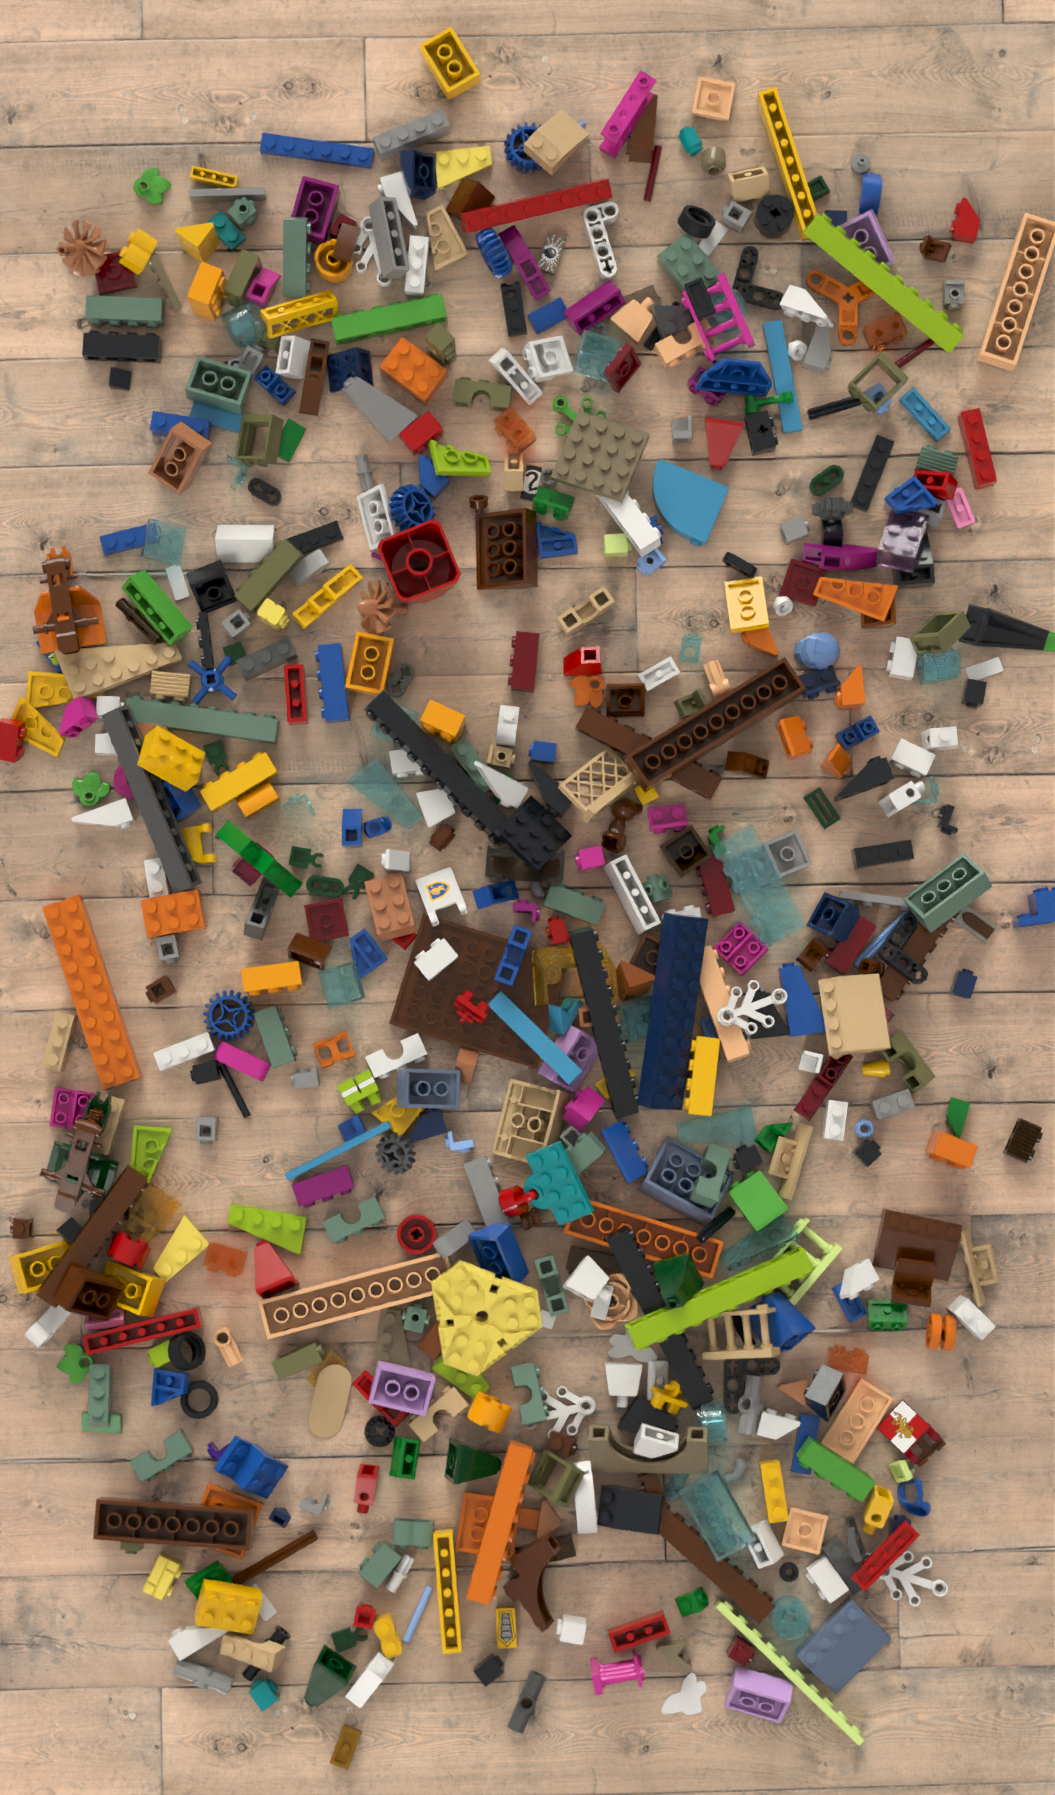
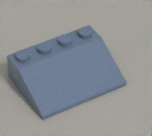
M667 1136L638 1191L706 1227L712 1221L735 1173L726 1169L725 1175H727L724 1186L720 1188V1192H722L721 1199L712 1208L690 1200L694 1183L699 1176L712 1178L711 1173L707 1169L700 1167L703 1155Z
M848 1596L794 1652L825 1685L837 1694L891 1638Z

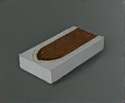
M969 906L963 908L954 920L984 943L997 928Z

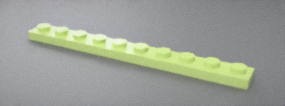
M720 1599L714 1604L735 1627L858 1746L861 1745L864 1739L860 1735L863 1732L856 1725L851 1727L846 1722L848 1718L840 1710L838 1713L833 1710L834 1704L827 1697L822 1699L818 1695L820 1691L812 1683L808 1685L804 1681L806 1677L798 1669L794 1672L789 1667L791 1663L783 1655L780 1658L775 1653L777 1649L769 1641L765 1644L761 1640L762 1635L755 1628L751 1630L747 1626L748 1621L741 1614L737 1617L732 1612L734 1610L732 1605L727 1601L723 1603Z

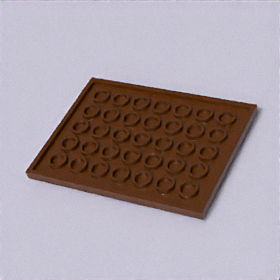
M423 913L389 1024L537 1069L540 1056L490 1007L481 1025L475 1020L472 1024L466 1020L461 1024L459 1021L462 1017L456 1014L458 1008L453 1006V1003L458 995H462L468 990L474 994L475 997L471 1003L477 1007L481 1001L489 1004L501 991L547 1035L549 1029L548 1005L556 1006L570 958L527 946L514 984L511 987L494 980L508 939L438 918L439 925L432 926L429 916ZM444 938L459 957L429 981L415 965V957L423 950L425 952L431 949L430 944L436 939L442 940Z

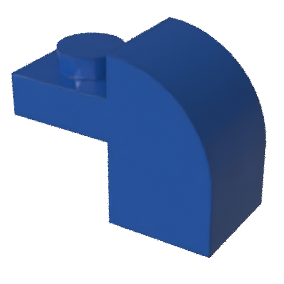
M862 173L859 213L863 214L873 209L875 215H878L882 191L881 175Z

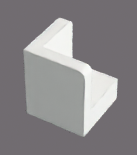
M803 1050L798 1070L819 1074L823 1055Z

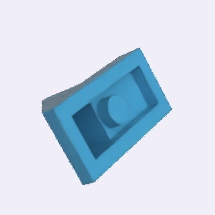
M566 996L560 1007L549 1004V1030L564 1036L578 1014V1008H581L583 1003L579 999Z

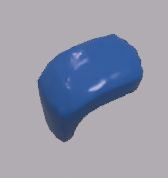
M387 816L364 823V833L368 838L385 834L392 829V822Z

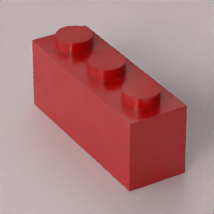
M303 664L284 665L287 722L289 725L309 724L305 667Z
M663 1610L608 1629L615 1653L671 1634Z

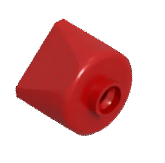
M432 519L384 538L378 544L377 548L391 586L397 598L401 601L409 603L429 602L445 594L460 578V570L440 522ZM418 561H424L429 566L422 572H416L412 569L413 565Z

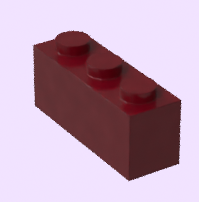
M516 631V636H512L511 648H515L514 655H510L509 666L513 667V673L508 675V685H511V691L534 693L539 633Z
M721 855L712 857L695 868L697 877H701L703 883L700 885L702 896L707 898L708 903H705L706 912L714 918L735 912V907Z
M860 916V919L857 920L849 934V939L842 942L834 940L837 943L833 949L830 947L829 951L824 955L826 958L824 963L840 974L845 975L877 926Z

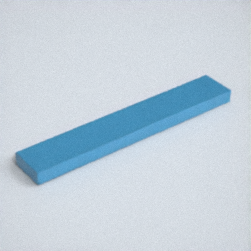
M782 320L763 323V330L776 396L792 391L794 400L791 403H778L783 434L802 431L803 428Z
M500 991L488 1004L568 1085H571L583 1072L503 992Z
M386 1121L285 1173L287 1181L292 1180L393 1128L390 1121Z

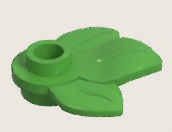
M158 168L145 170L142 177L137 179L133 186L134 192L140 197H145L151 204H162L161 194L168 191L171 187V183L167 179L158 177ZM140 185H145L146 189H142Z
M93 770L87 773L83 780L74 778L72 789L74 794L80 797V801L84 806L93 807L100 798L108 795L110 783H101L99 774ZM88 795H93L91 799L86 798Z
M65 1345L64 1351L67 1356L57 1364V1368L62 1372L70 1374V1383H78L90 1371V1364H96L95 1358L92 1354L86 1355V1352L79 1345ZM83 1359L89 1360L88 1366L83 1364Z

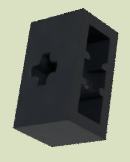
M768 410L745 415L744 422L752 456L775 451L776 445H778V438L776 434H773L772 427H774L772 415L769 416ZM762 429V432H765V435L762 436L761 433H758L759 430Z

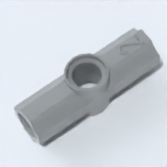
M747 1375L744 1395L738 1401V1408L741 1411L738 1434L755 1435L757 1417L763 1410V1403L760 1400L763 1377Z
M178 1659L173 1675L191 1681L196 1687L202 1689L210 1688L226 1695L229 1694L234 1677L217 1672L209 1665L196 1664L185 1659L181 1661Z

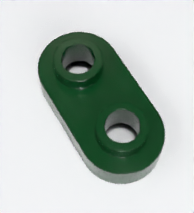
M831 465L811 480L809 484L810 492L815 496H822L842 481L844 477L843 469L838 465ZM835 473L837 478H831L830 474ZM820 484L822 489L817 490L815 485Z
M313 875L306 882L307 890L311 894L338 898L344 893L345 889L343 882L337 878ZM319 882V888L314 889L313 883ZM338 885V891L333 892L332 886Z

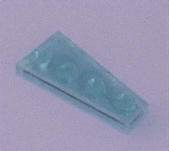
M375 758L347 781L409 830L425 818L378 758Z
M751 1107L675 1123L679 1142L757 1144L754 1141L758 1135Z
M781 1214L759 1231L753 1230L720 1254L719 1258L730 1272L752 1262V1259L757 1256L763 1257L768 1255V1251L778 1247L781 1249L787 1246L786 1243L792 1240L796 1242L802 1238L784 1214Z

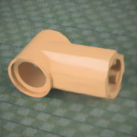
M713 660L703 665L713 700L731 691L730 684L723 674L719 660Z
M227 1327L218 1329L214 1335V1342L219 1347L228 1367L243 1361L244 1358L233 1338L232 1331ZM222 1332L226 1333L228 1335V1341H220L218 1338V1334Z

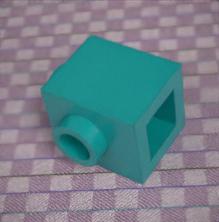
M267 1676L263 1679L259 1677L250 1684L252 1687L249 1690V1694L262 1712L278 1701L280 1695L276 1691L278 1688L272 1679L269 1680Z

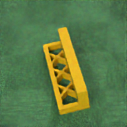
M330 290L260 310L261 317L266 322L268 338H275L331 321V318H335L334 316L338 314L337 298ZM328 308H332V314L323 315ZM309 314H316L312 320H306ZM292 319H299L295 325H289ZM282 324L278 330L272 331V325Z

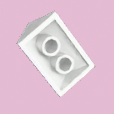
M379 484L356 496L370 551L378 550L377 547L380 540L396 534L393 520H391L392 515L388 513L390 507L388 506L389 503L384 484Z
M217 525L215 538L217 561L221 559L222 563H261L267 554L271 555L275 550V525Z

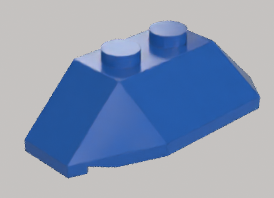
M724 358L716 361L701 375L695 388L696 390L766 397L773 384L761 362Z

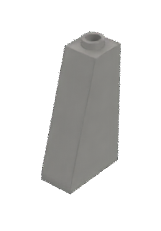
M350 377L343 384L345 387L341 390L387 442H391L418 417L414 412L359 377Z

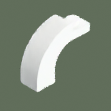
M590 1461L572 1462L585 1471L575 1493L578 1534L597 1533Z

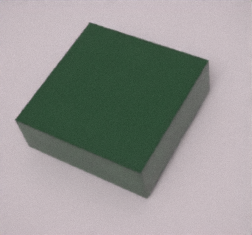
M821 175L807 182L813 202L830 193Z
M241 641L223 647L225 656L227 655L232 659L229 666L237 664V660L246 656Z

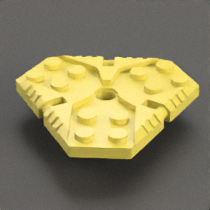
M459 1260L431 1283L436 1317L440 1322L438 1330L443 1362L451 1367L478 1376L505 1356L510 1348L514 1349L543 1327L537 1289L503 1276L502 1279L496 1278L495 1273ZM491 1286H498L497 1291L490 1289ZM479 1311H485L488 1315L485 1317H480L477 1315V1313ZM453 1319L454 1323L448 1324L447 1320ZM502 1338L506 1341L503 1345L499 1342Z

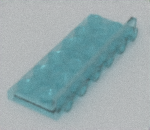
M752 824L714 844L715 850H713V853L718 861L722 860L724 864L722 869L727 877L730 876L734 882L731 885L735 893H740L742 897L740 902L743 908L751 913L752 916L749 918L754 927L758 926L761 932L759 937L763 944L767 943L770 947L774 942L807 926Z

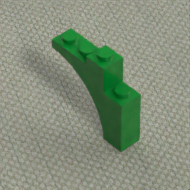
M229 820L215 834L290 898L303 884Z

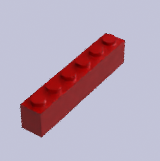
M195 1307L85 1334L82 1338L86 1355H91L200 1328L203 1326L200 1307Z

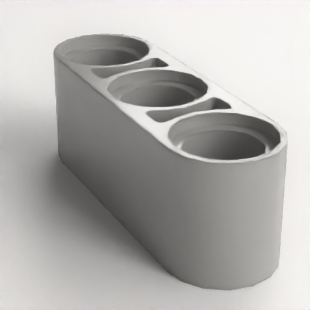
M466 1218L432 1244L442 1259H445L469 1241L468 1235L475 1232V1229Z

